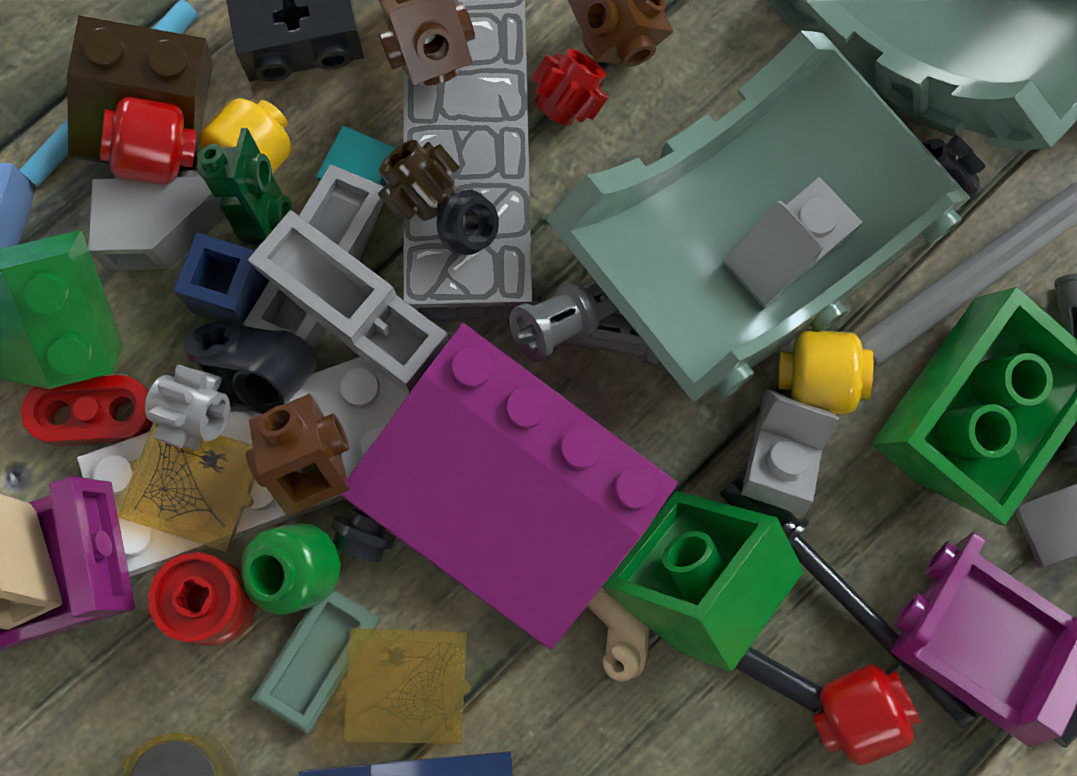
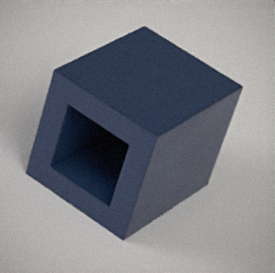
M196 232L173 292L193 314L215 321H228L244 326L245 320L270 280L248 261L255 250Z

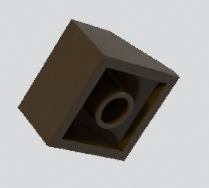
M78 15L67 72L68 155L70 158L110 164L108 161L100 160L105 109L115 111L116 105L122 98L135 97L172 103L182 110L184 128L196 130V144L193 166H180L179 172L195 170L199 137L202 130L213 67L206 38Z

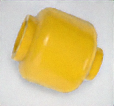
M243 98L229 101L206 125L199 137L201 149L210 144H217L222 148L236 147L241 128H248L261 154H265L268 157L272 168V175L288 159L292 150L290 138L285 131V128L288 126L287 119L279 109L265 100H260L257 104Z
M802 331L794 341L793 352L780 351L778 389L791 390L792 399L830 411L835 415L851 414L858 407L860 400H870L873 384L872 349H863L860 338L855 333Z

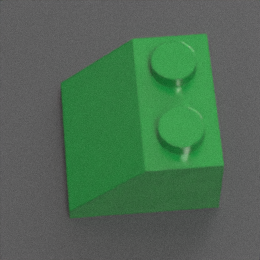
M82 230L0 249V380L50 389L114 373L124 344Z
M675 491L655 516L639 541L602 587L609 596L680 653L732 673L804 570L777 517Z

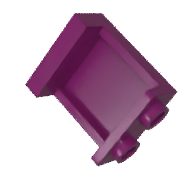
M70 476L50 483L49 496L28 502L36 510L61 594L62 605L10 630L0 629V651L136 610L112 482Z
M972 532L955 545L946 541L934 554L925 570V574L931 577L932 580L923 596L916 593L904 606L895 622V627L902 632L891 653L1028 747L1061 737L1077 705V616H1070L979 555L986 539L976 532Z

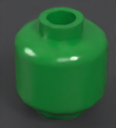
M294 523L262 531L252 539L241 557L240 576L244 590L253 604L265 612L286 615L318 605L331 595L340 578L341 561L336 545L326 532L315 525Z

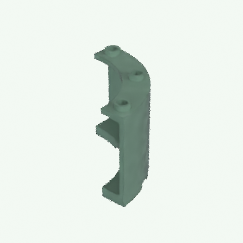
M766 0L796 34L800 31L823 32L890 108L947 135L960 136L965 130L986 135L989 146L1021 150L1049 149L1077 121V0Z
M800 31L767 65L738 89V94L744 101L720 120L715 122L709 114H706L694 124L666 141L662 148L660 159L648 166H645L637 157L617 167L587 174L546 219L693 402L714 391H717L723 399L728 397L752 378L755 373L751 368L794 340L799 333L806 331L810 327L818 332L827 330L848 311L842 305L843 302L891 266L923 238H926L932 245L956 227L962 220L956 210L970 199V196L823 32ZM820 177L863 223L857 232L764 309L722 264L723 259L776 202L781 201L786 205Z

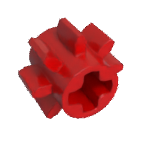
M568 49L564 56L557 53L554 58L546 54L531 77V80L539 85L536 90L538 95L535 98V103L546 116L565 126H571L575 119L582 123L586 117L594 120L609 98L605 92L600 90L603 85L602 80L606 74L596 61L576 49Z

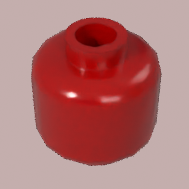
M124 97L116 105L115 111L105 109L100 160L110 162V169L116 178L167 185L176 179L180 166H193L196 130L184 128V115L177 105L135 97Z
M874 664L865 665L825 683L820 690V701L824 711L813 715L816 728L829 753L831 754L842 749L853 764L860 766L868 765L908 748L914 740L912 726L921 722L918 712L897 671L887 675L883 669Z

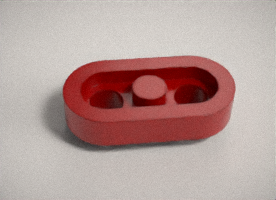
M125 375L99 376L50 389L34 386L24 398L21 407V418L26 430L33 437L52 446L119 443L147 433L154 423L145 414V401L149 390L136 379ZM133 402L134 411L131 417L125 421H118V408L124 403ZM69 406L70 416L68 420L61 425H55L54 416L57 410L61 407Z

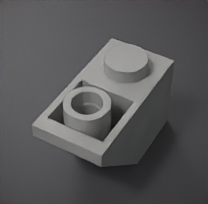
M197 170L181 171L176 179L167 185L121 180L116 177L115 179H92L89 252L108 271L170 269L190 250L196 232L206 235L226 217L219 206L222 197L214 198Z

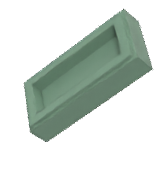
M334 590L320 604L308 608L252 700L306 734H312L382 619Z

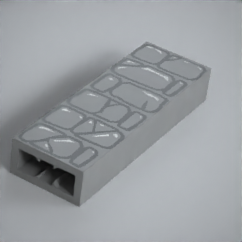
M453 0L455 5L463 2L474 28L475 39L467 42L473 63L459 68L458 75L453 79L431 86L424 85L423 82L413 85L404 71V143L409 140H416L422 147L426 142H430L433 147L441 144L460 167L450 176L455 182L454 185L458 190H474L484 195L497 210L499 229L494 241L488 247L472 255H462L451 252L441 242L437 232V216L427 221H422L416 214L410 220H407L404 216V301L432 322L510 320V313L513 308L526 303L532 305L525 0ZM465 215L463 217V229L466 224Z

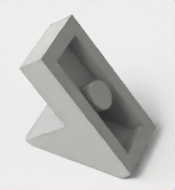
M818 177L786 205L781 201L776 202L723 259L722 264L765 309L857 232L863 222Z
M766 389L761 402L741 495L805 515L813 502L822 449L838 425L839 417L830 411L796 401L791 396Z

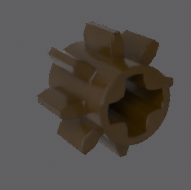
M409 140L393 150L381 164L379 173L388 184L378 192V196L397 217L403 214L407 220H410L416 214L422 221L430 220L437 216L444 199L449 194L458 190L450 176L460 167L441 144L433 147L430 142H426L422 147L416 140Z

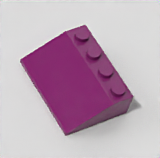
M462 323L347 479L349 491L339 495L548 650H552L639 541L678 482L466 324Z

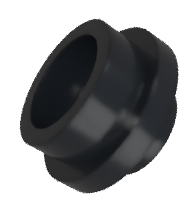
M457 190L449 194L439 208L437 232L443 245L453 253L462 255L478 253L488 247L498 233L499 217L497 210L484 195L477 191ZM465 215L466 224L463 229V217Z
M351 509L348 518L335 516L331 528L336 531L333 538L336 548L346 554L367 561L380 562L385 549H392L396 540L393 535L386 532L382 526L359 509Z

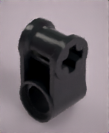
M217 321L196 328L184 341L186 356L190 361L197 363L200 371L221 377L222 380L217 392L228 396L230 407L251 410L260 414H264L276 406L289 403L317 366L316 356L307 342L298 335L285 330L272 331L239 326L228 321Z

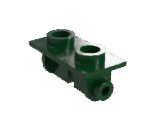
M241 128L236 147L222 148L217 144H210L199 151L197 172L207 184L214 198L222 197L219 206L239 240L252 245L262 243L290 210L293 211L289 197L283 196L272 175V168L268 157L265 154H261L248 128Z

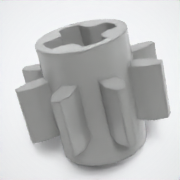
M177 365L174 377L169 375L159 377L150 387L145 401V414L151 422L159 424L154 438L179 448L184 446L195 451L199 450L201 439L205 441L215 440L223 432L230 415L228 396L217 392L222 380L221 377L182 365Z

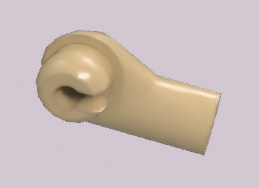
M601 587L587 607L608 627L606 652L603 656L604 670L613 680L620 682L629 681L642 673L648 661L649 627L609 596Z

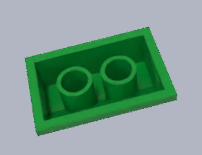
M1018 287L975 297L870 444L917 484L998 525H1006L1077 421V339Z

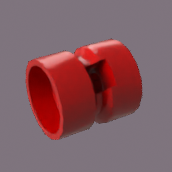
M200 552L181 554L166 562L154 576L148 592L149 612L156 626L170 638L204 646L226 645L241 637L252 624L257 610V606L253 604L244 590L240 569L217 557Z

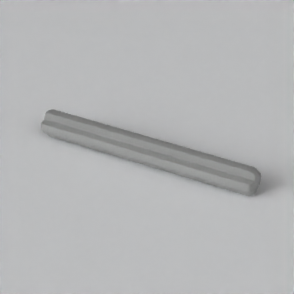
M1077 181L859 337L863 349H872L873 369L879 367L1077 223Z

